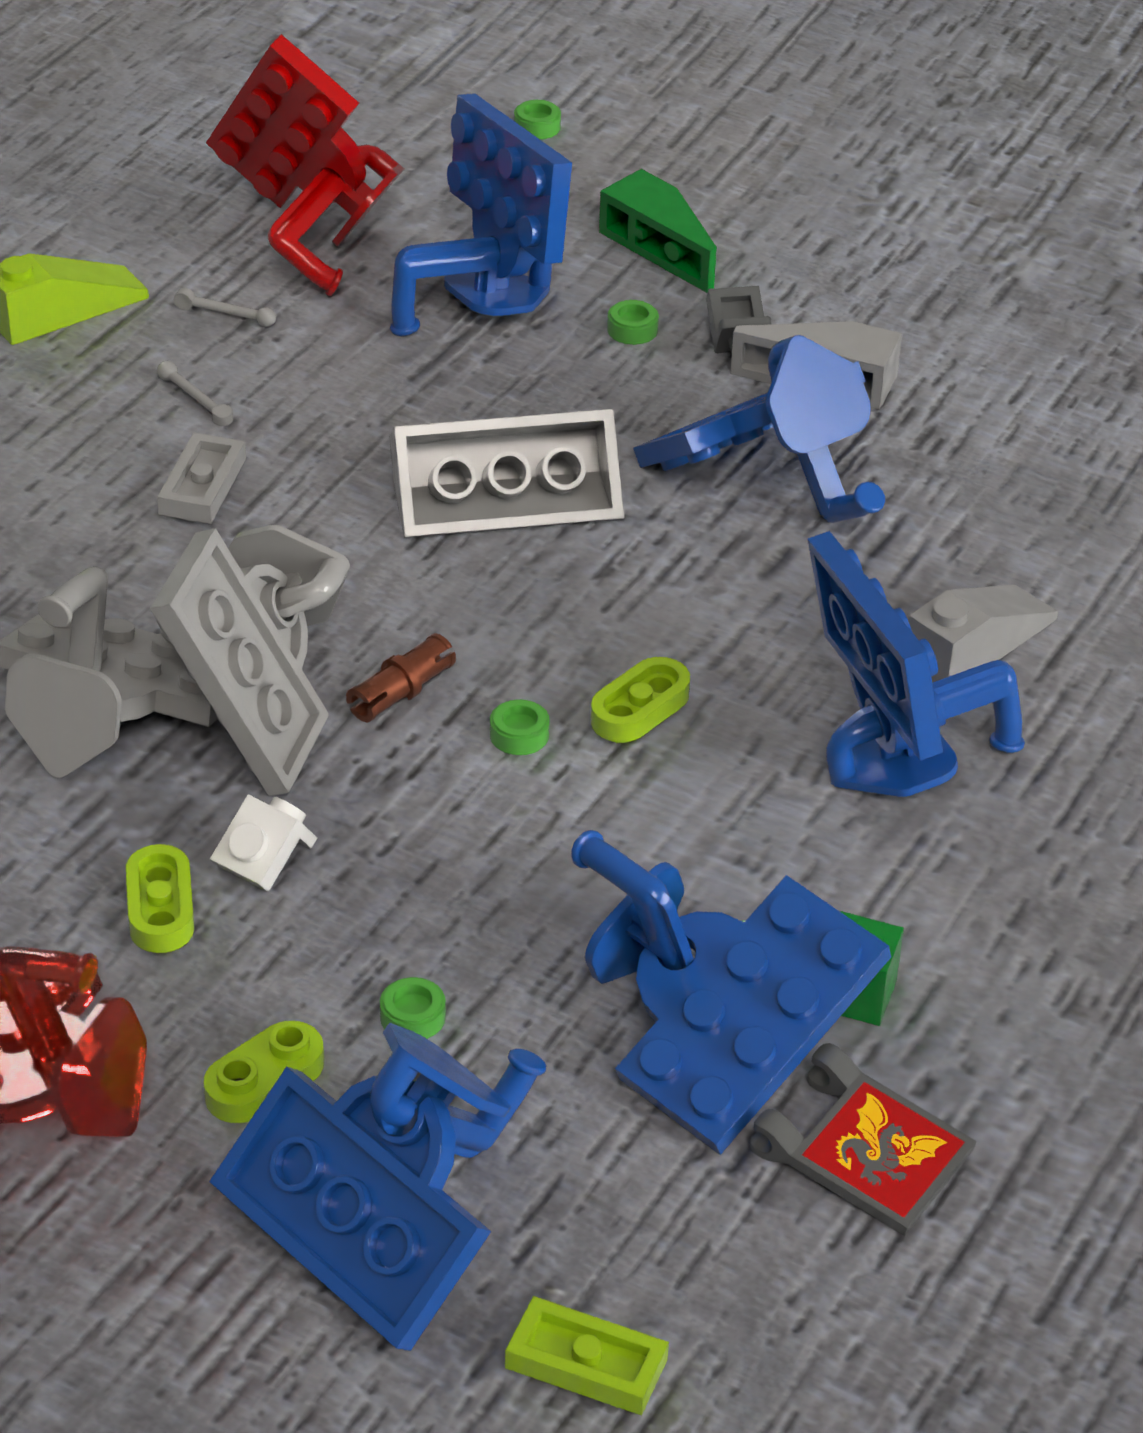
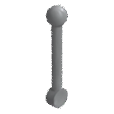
M188 288L179 289L173 299L174 304L181 310H189L192 306L257 320L258 324L263 327H270L276 320L275 312L269 307L255 310L196 297L194 292Z
M167 360L162 361L158 365L157 374L159 378L164 381L174 382L210 411L214 424L226 426L233 422L232 407L215 403L181 376L173 362Z

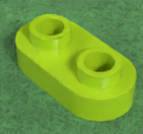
M651 657L640 661L593 696L591 702L592 729L600 737L615 743H626L641 738L687 703L690 692L689 670L681 662L668 657Z
M155 844L137 850L129 857L126 863L127 905L131 939L139 948L148 952L167 953L175 951L186 945L194 934L189 859L182 850L171 845Z
M282 1021L269 1026L215 1061L207 1069L204 1075V1094L207 1109L213 1116L225 1122H249L286 1066L303 1072L312 1081L316 1080L324 1067L322 1036L313 1026L300 1021Z

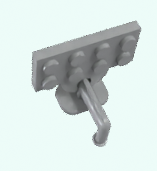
M268 525L243 531L234 537L229 549L216 528L196 532L150 607V610L157 620L162 636L165 640L171 642L178 652L190 676L197 682L216 712L219 722L230 734L245 758L247 766L256 775L268 796L289 793L329 716V713L302 671L307 654V626L326 622L330 618L350 569L349 560L344 555L279 525Z
M98 566L83 570L57 588L51 595L42 597L38 602L39 614L0 640V667L8 669L5 698L6 714L47 772L55 778L65 777L116 743L119 737L120 722L139 719L154 711L207 727L218 720L216 712L197 682L190 676L178 652L171 642L164 639L161 633L156 634L135 628L132 622L125 619H105L108 575L104 569Z

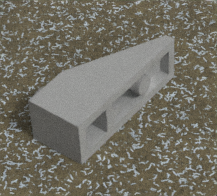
M853 321L736 326L734 329L730 372L732 375L771 384L768 357L772 347L783 339L802 335L852 363L859 361L866 380L863 384L870 400V406L873 409L880 410L898 376L902 333Z
M1013 584L946 590L908 615V621L917 639H926L934 651L938 663V674L931 676L933 683L990 661L1000 660L1055 622L1058 617V611Z

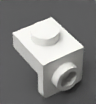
M248 794L210 860L220 868L269 892L297 843L311 849L317 837L302 823L306 814L294 805L278 797H273L270 804H267Z

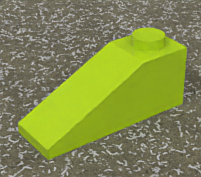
M31 253L22 256H12L0 263V333L11 345L149 298L148 289L124 265Z

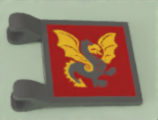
M825 1043L812 1056L814 1066L808 1072L807 1081L810 1086L821 1093L841 1097L806 1138L780 1112L774 1109L763 1111L754 1122L753 1128L756 1133L751 1137L749 1147L754 1154L762 1159L789 1164L905 1236L972 1153L977 1141L862 1073L842 1049L834 1044Z

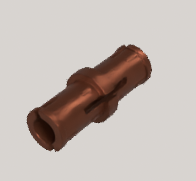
M434 633L403 656L399 654L396 656L392 655L384 660L379 672L347 691V704H352L359 698L363 700L350 708L351 712L360 721L368 723L400 699L407 697L408 700H411L420 694L422 684L455 664V652H450L442 658L439 656L452 647L451 643L441 634Z

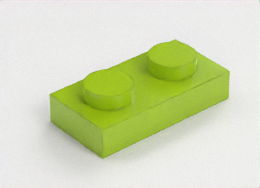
M533 1296L505 1350V1369L642 1416L668 1360L669 1342Z

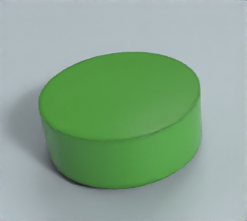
M529 100L515 108L514 121L537 138L547 139L557 135L561 129V110L549 101Z
M640 300L618 302L608 311L607 332L611 338L624 344L637 345L647 343L658 334V311L649 303Z
M516 699L498 705L490 715L491 742L496 748L508 754L528 755L541 750L549 740V714L541 705L529 700Z
M408 977L394 981L382 992L380 997V1021L384 1030L389 1023L416 1032L428 1039L437 1034L444 1026L446 1020V999L442 989L434 982L424 978Z

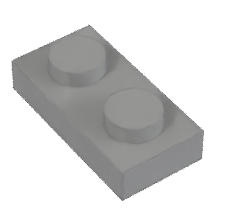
M193 432L157 496L158 515L212 524L246 460L245 441Z

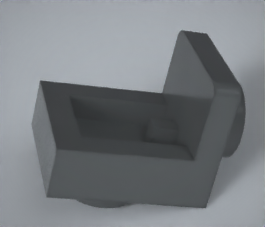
M759 286L708 289L706 302L715 353L730 352L732 354L733 331L736 326L771 324V318L764 316Z

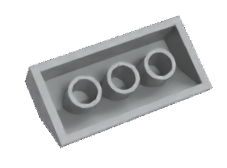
M613 409L394 426L389 435L394 491L404 538L624 519Z

